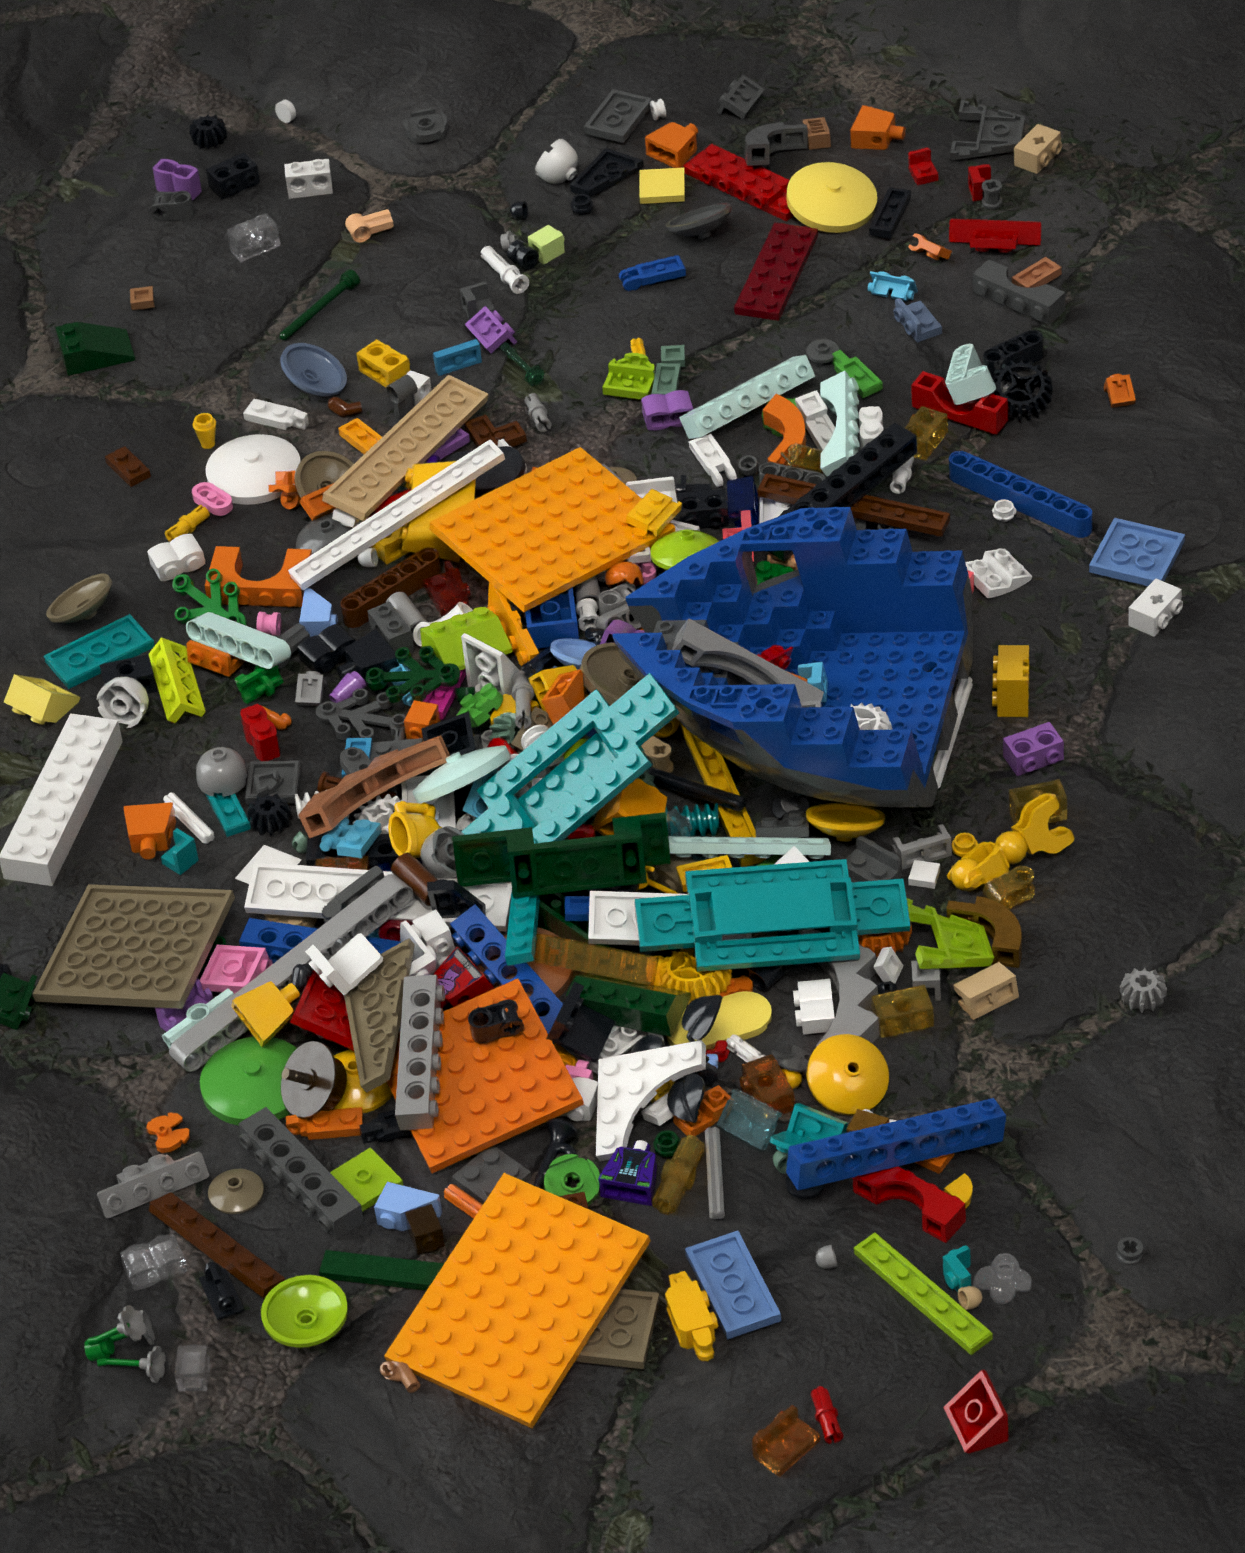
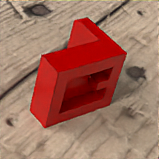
M923 148L908 153L909 172L917 186L939 181L938 172L931 161L930 148Z
M990 164L968 167V187L973 201L982 200V183L985 180L991 179Z

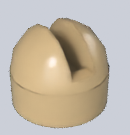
M975 1286L961 1287L958 1290L959 1303L965 1310L974 1309L981 1303L982 1293Z

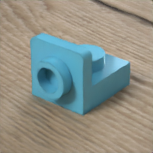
M823 662L798 665L799 676L808 679L807 683L824 691L821 702H826L828 679Z

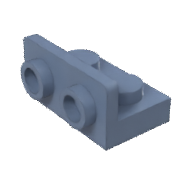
M901 298L895 299L894 317L897 322H901L907 334L911 335L916 342L942 334V326L921 301L906 305Z

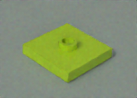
M371 1147L330 1172L361 1204L362 1212L376 1204L387 1182L403 1185V1180Z

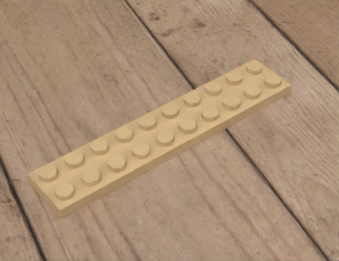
M447 375L323 493L322 501L364 521L405 482L407 468H412L413 464H422L433 455L488 401L489 394Z

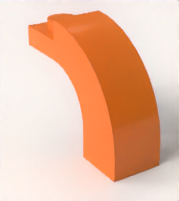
M775 394L763 409L764 425L778 431L784 438L768 457L767 461L787 466L792 461L799 465L806 451V431L803 416L791 401Z

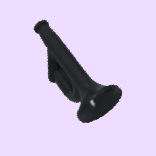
M550 1119L546 1124L551 1134V1142L535 1178L534 1186L542 1189L544 1186L546 1171L559 1154L577 1155L574 1147L565 1142L576 1139L578 1131L572 1124L564 1120ZM568 1177L567 1180L572 1182V1177Z

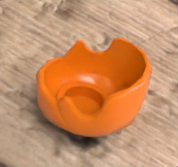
M619 562L609 568L605 574V581L609 588L614 584L619 586L624 582L634 584L635 586L644 584L640 567L632 562Z

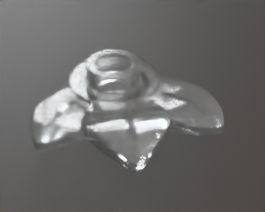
M1002 1253L994 1258L991 1266L978 1270L973 1280V1286L979 1290H990V1296L993 1301L999 1305H1004L1014 1298L1016 1290L1022 1292L1030 1291L1031 1277L1028 1272L1020 1269L1019 1263L1013 1255Z

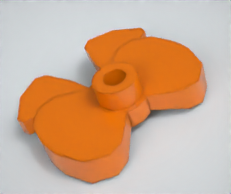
M168 1113V1116H159L147 1123V1132L157 1135L158 1139L155 1144L157 1151L161 1153L178 1149L182 1143L185 1144L190 1138V1130L188 1128L172 1131L173 1127L183 1121V1117L178 1113Z

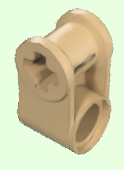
M652 736L641 745L644 749L643 752L653 764L651 767L672 773L674 767L672 761H670L672 752L670 745Z

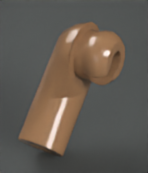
M384 1361L381 1364L380 1373L386 1379L402 1382L409 1393L416 1392L420 1388L418 1379L406 1363Z

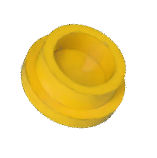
M960 833L952 841V851L957 856L963 857L978 845V842L972 834Z

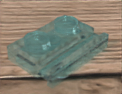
M732 1089V1096L730 1100H727L717 1126L760 1150H766L770 1138L777 1127L776 1122L782 1113L738 1089Z

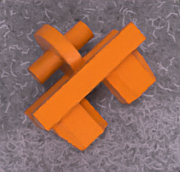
M296 470L275 471V484L268 485L269 492H282L280 500L286 509H295L300 504L301 498L296 490L294 481Z

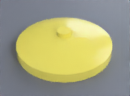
M822 162L808 165L791 177L787 187L786 201L791 213L803 224L823 232L841 233L858 229L872 218L876 210L877 192L871 180L859 170L840 163Z

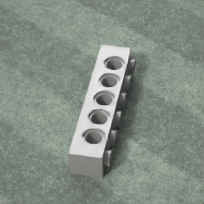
M436 974L404 977L395 1117L400 1130L433 1128L434 1117H438V1102L435 1100V1094L440 1092V1082L436 1074L437 1070H441V1057L438 1054V1047H442L443 1040L441 1030L439 1031V1024L444 1023V1013L440 1006L441 1002L445 1001L444 985L439 984Z

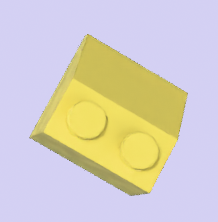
M14 674L4 703L12 706L13 712L20 715L28 714L31 716V721L44 725L45 722L56 723L80 701L81 697L45 679Z

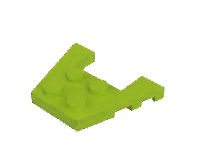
M906 898L910 921L931 925L938 945V949L918 945L915 955L920 969L991 966L994 955L983 925L952 914L950 918L937 914L935 908L927 905L925 909L912 905L913 900Z

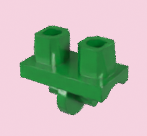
M256 665L252 673L248 675L241 674L235 677L237 689L241 693L243 702L248 704L263 694L267 696L275 694V687L284 683L279 673V665L270 669Z

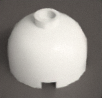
M558 139L550 145L553 149L549 153L545 151L535 167L536 175L550 184H559L566 180L570 181L577 173L578 156L576 151L564 139Z
M116 677L107 682L97 695V699L99 698L98 710L102 717L118 720V723L128 724L127 728L138 724L148 709L149 698L147 691L134 678Z

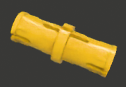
M199 505L191 513L181 516L174 526L165 531L167 540L171 542L178 536L195 531V527L210 516L206 507Z

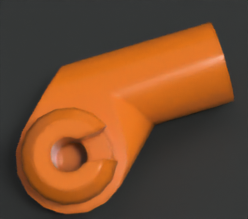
M264 707L268 720L278 730H285L287 726L292 724L291 717L288 714L283 713L280 716L278 713Z

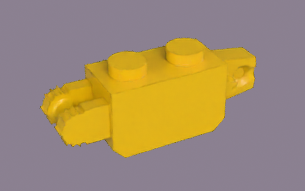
M685 1271L669 1275L670 1288L665 1293L667 1300L666 1309L679 1345L685 1349L694 1348L699 1360L709 1361L714 1356L712 1345L715 1342L714 1330L718 1329V1322L715 1313H709L707 1307H710L706 1290L701 1291L697 1280L691 1281Z

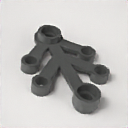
M359 688L353 691V697L338 703L327 701L321 703L316 708L317 718L323 724H331L336 732V737L340 740H345L351 736L350 725L342 723L340 719L349 720L360 738H372V741L375 740L374 730L371 727H366L364 723L390 727L393 736H395L396 729H399V733L400 728L405 730L404 719L406 716L404 714H396L392 718L371 714L392 706V702L388 700L386 692L378 694L376 701L364 705L369 700L368 692L363 688ZM355 705H364L352 711L346 710Z

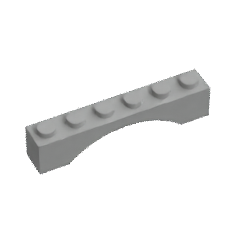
M689 618L676 635L672 650H681L684 662L693 667L707 666L730 671L755 685L795 684L800 702L822 701L824 691Z

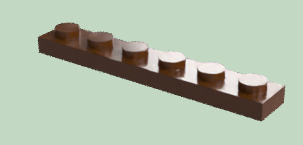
M172 1192L150 1202L149 1212L262 1298L266 1297L276 1285L285 1281L281 1274Z

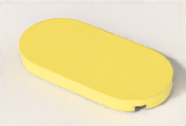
M741 991L723 996L715 1022L710 1032L702 1039L706 1045V1050L713 1049L716 1041H726L732 1034H736L743 1040L762 1034L772 1019L769 1001L762 995L750 991ZM683 1015L672 1037L666 1036L670 1046L689 1043L687 1039L689 1031L682 1027Z

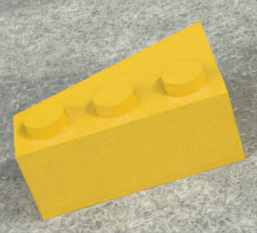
M998 645V656H993V671H997V673H993V689H997V691H992V706L997 707V717H1028L1029 645Z

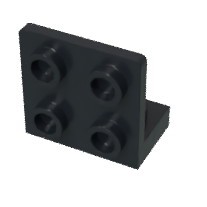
M574 981L546 1039L552 1040V1042L592 1062H597L615 1021L582 1005L584 998L580 997L584 986Z

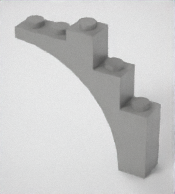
M814 929L799 930V935L821 933ZM859 945L860 959L818 962L828 973L836 987L839 1005L828 1032L818 1042L816 1047L827 1038L840 1034L856 1035L871 1043L880 1036L879 1017L871 1012L878 1004V986L870 980L876 973L873 967L876 962V954L871 949Z

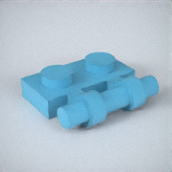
M345 817L333 830L323 835L320 849L323 851L337 849V855L362 858L382 832L381 823L363 819L356 820L353 825H348L349 819Z

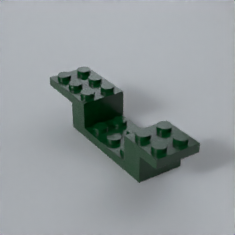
M666 812L612 818L614 835L535 844L532 827L452 836L457 882L462 887L511 881L513 898L647 883L645 866L671 863Z

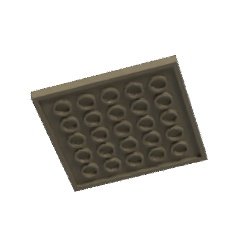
M88 884L33 992L35 1002L183 1009L235 899L233 890Z

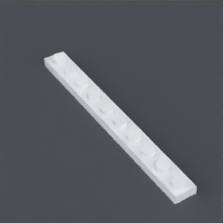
M491 439L289 569L290 577L302 590H305L505 460L504 453Z

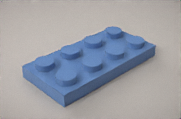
M739 1231L685 1248V1256L702 1290H706L710 1306L727 1340L781 1321V1313Z

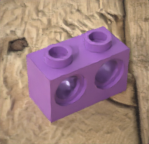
M1047 722L1003 738V757L1016 776L1064 760V741L1052 724Z

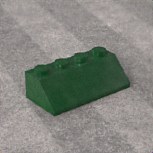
M594 973L576 975L566 994L567 997L575 981L584 986L580 997L584 998L582 1005L614 1020L615 1026L672 1037L692 996L690 992Z

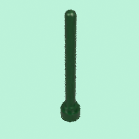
M352 269L345 271L334 288L280 333V339L287 340L344 290L354 289L360 284L358 274Z

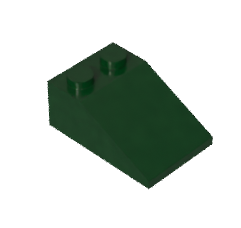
M83 322L66 323L55 327L59 348L68 376L136 360L126 329Z

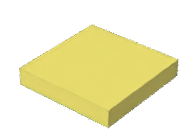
M684 168L640 170V204L685 201Z

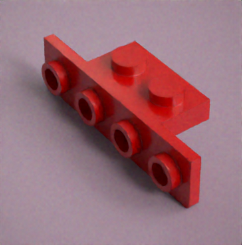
M950 219L949 242L970 243V248H975L976 251L981 252L989 251V248H996L999 252H1012V249H1016L1018 244L1041 245L1042 223L1037 221Z

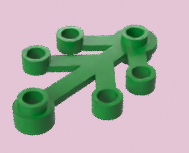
M210 569L206 574V579L210 583L211 599L194 587V582L188 575L180 574L174 578L172 586L179 595H189L204 606L190 610L186 607L177 608L175 618L180 623H187L198 616L211 612L232 621L237 619L238 623L247 625L246 617L239 612L238 595L240 594V588L235 582H228L224 585L223 591L228 596L229 612L222 608L221 582L223 576L217 569ZM214 574H218L215 580H211ZM185 580L183 585L178 586L181 581ZM235 587L234 592L229 593V589ZM186 612V616L180 618L181 613Z

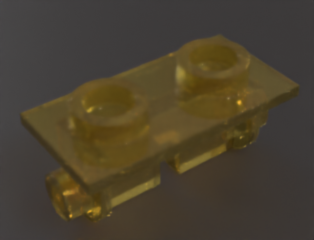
M795 443L789 446L788 453H780L787 461L786 464L788 466L824 474L821 470V452L823 450L816 448L812 450L808 446Z

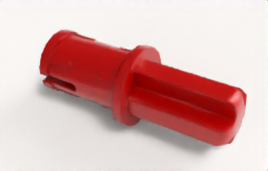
M818 1386L811 1391V1397L817 1412L815 1419L817 1422H820L825 1442L831 1444L832 1436L834 1443H837L843 1439V1432L837 1419L838 1410L833 1407L828 1389Z

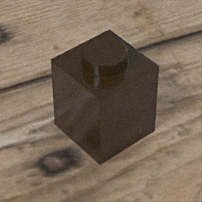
M432 1204L405 1212L407 1229L418 1255L445 1246L442 1227Z

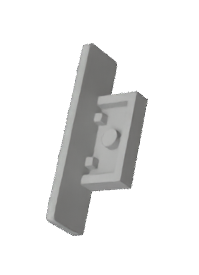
M198 1151L176 1161L168 1154H158L149 1158V1162L140 1166L131 1165L124 1168L122 1173L116 1175L119 1184L97 1193L104 1216L111 1218L170 1192H175L207 1179L209 1173L202 1153Z

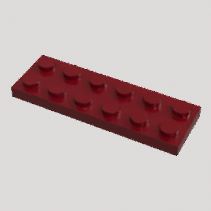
M774 222L734 306L735 314L776 321L780 320L818 238V229Z

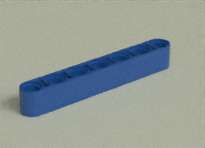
M955 451L950 454L949 478L954 483L994 501L1009 500L1014 504L1017 511L1072 536L1084 538L1092 533V509L1087 505L967 452Z

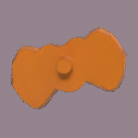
M744 975L739 978H731V984L727 986V991L720 992V996L723 997L741 991L752 992L753 982Z

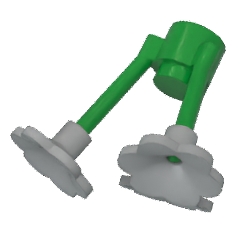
M131 1305L125 1306L118 1315L120 1323L117 1324V1327L98 1336L88 1338L85 1341L84 1348L87 1358L91 1362L97 1361L99 1367L105 1365L139 1367L142 1370H146V1374L150 1377L152 1383H158L159 1378H162L164 1375L166 1356L161 1351L160 1346H154L152 1351L148 1353L147 1358H141L140 1360L109 1358L115 1350L114 1342L130 1337L133 1341H138L143 1335L149 1345L154 1344L155 1335L152 1330L151 1321L144 1309L138 1311L134 1310Z

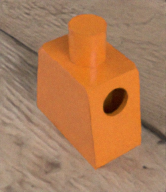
M862 105L850 130L851 148L885 150L892 139L904 140L906 128L895 125L894 113Z
M675 122L668 123L645 137L646 155L673 168H681L697 150V127L692 123L686 127Z
M173 802L124 806L132 852L140 853V856L144 859H153L156 851H166L169 849L176 826Z

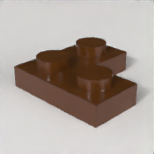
M487 415L468 420L464 424L465 430L476 447L481 446L490 439L497 447L498 440L504 439L512 447L527 442L526 433L517 421L495 428Z

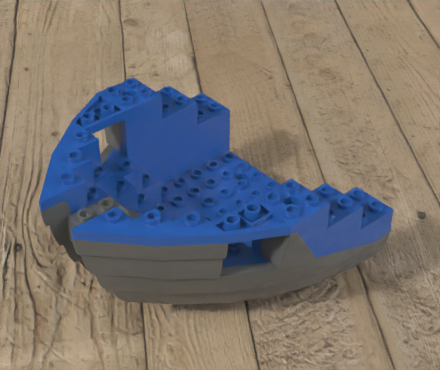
M851 507L801 508L746 528L688 556L626 596L625 599L634 620L640 622L645 633L612 634L621 657L640 680L647 674H652L680 711L675 718L693 735L749 774L785 790L822 800L877 807L933 806L938 789L932 767L933 758L936 750L949 749L958 717L952 694L955 679H968L973 662V598L963 551L913 552L907 529L857 530ZM752 551H793L797 570L766 580L757 585ZM689 618L756 655H761L763 651L773 645H780L784 650L792 646L794 648L790 656L791 663L785 671L799 676L798 665L823 662L828 679L827 701L821 702L822 707H802L795 684L755 685L730 671L707 666L693 667L684 662L681 650H672L676 635ZM862 702L864 706L872 703L874 708L880 707L888 715L892 730H860L854 708L850 707L851 704L858 706Z

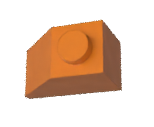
M581 669L559 674L541 700L553 725L584 700L583 673Z

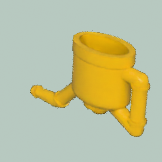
M406 801L397 802L394 805L395 812L391 814L388 826L391 845L399 856L404 853H411L415 858H421V848L424 840L435 830L442 828L435 820L436 809L434 805L425 802L422 804L408 803Z

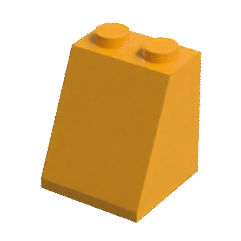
M637 778L598 811L592 825L593 829L603 836L614 835L612 818L663 813L666 810L667 796L660 793L656 787L648 785Z

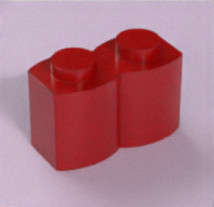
M255 704L241 709L240 713L245 739L253 746L256 758L260 761H269L280 757L277 730L275 725L268 720L264 707L260 704Z

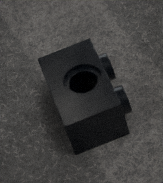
M149 654L100 664L104 685L116 677H130L140 682L146 689L147 694L157 692Z

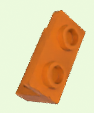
M192 640L186 643L189 663L228 677L246 662L226 652Z

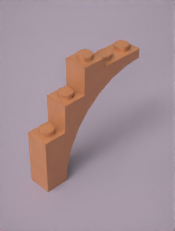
M437 736L400 751L396 749L375 757L367 768L344 776L336 787L314 794L299 814L308 837L312 838L333 830L347 815L377 795L418 774L447 763L445 759L450 754L442 736Z

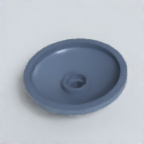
M295 343L286 347L281 355V367L286 377L302 391L311 395L326 397L339 394L344 389L347 382L346 371L342 364L328 351L312 344Z

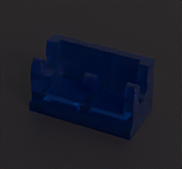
M753 476L727 481L729 518H736L741 516V511L750 510L751 525L759 524V497ZM741 520L735 521L736 527H742Z

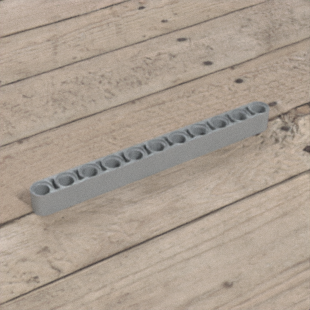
M389 874L382 878L176 1039L170 1046V1056L188 1072L199 1069L215 1052L233 1042L248 1030L231 1007L233 999L270 981L280 991L290 984L293 968L297 964H308L312 960L305 952L312 945L329 960L357 934L361 933L366 938L403 909L413 898V889L394 874Z

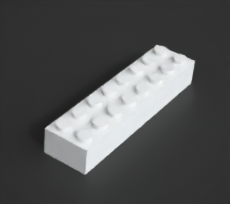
M70 713L0 853V865L4 879L53 886L123 742L118 720Z

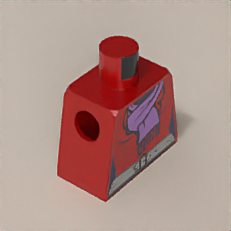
M456 947L433 973V975H437L439 984L444 985L445 1001H442L440 1006L442 1009L449 1002L455 1007L495 989L459 947Z

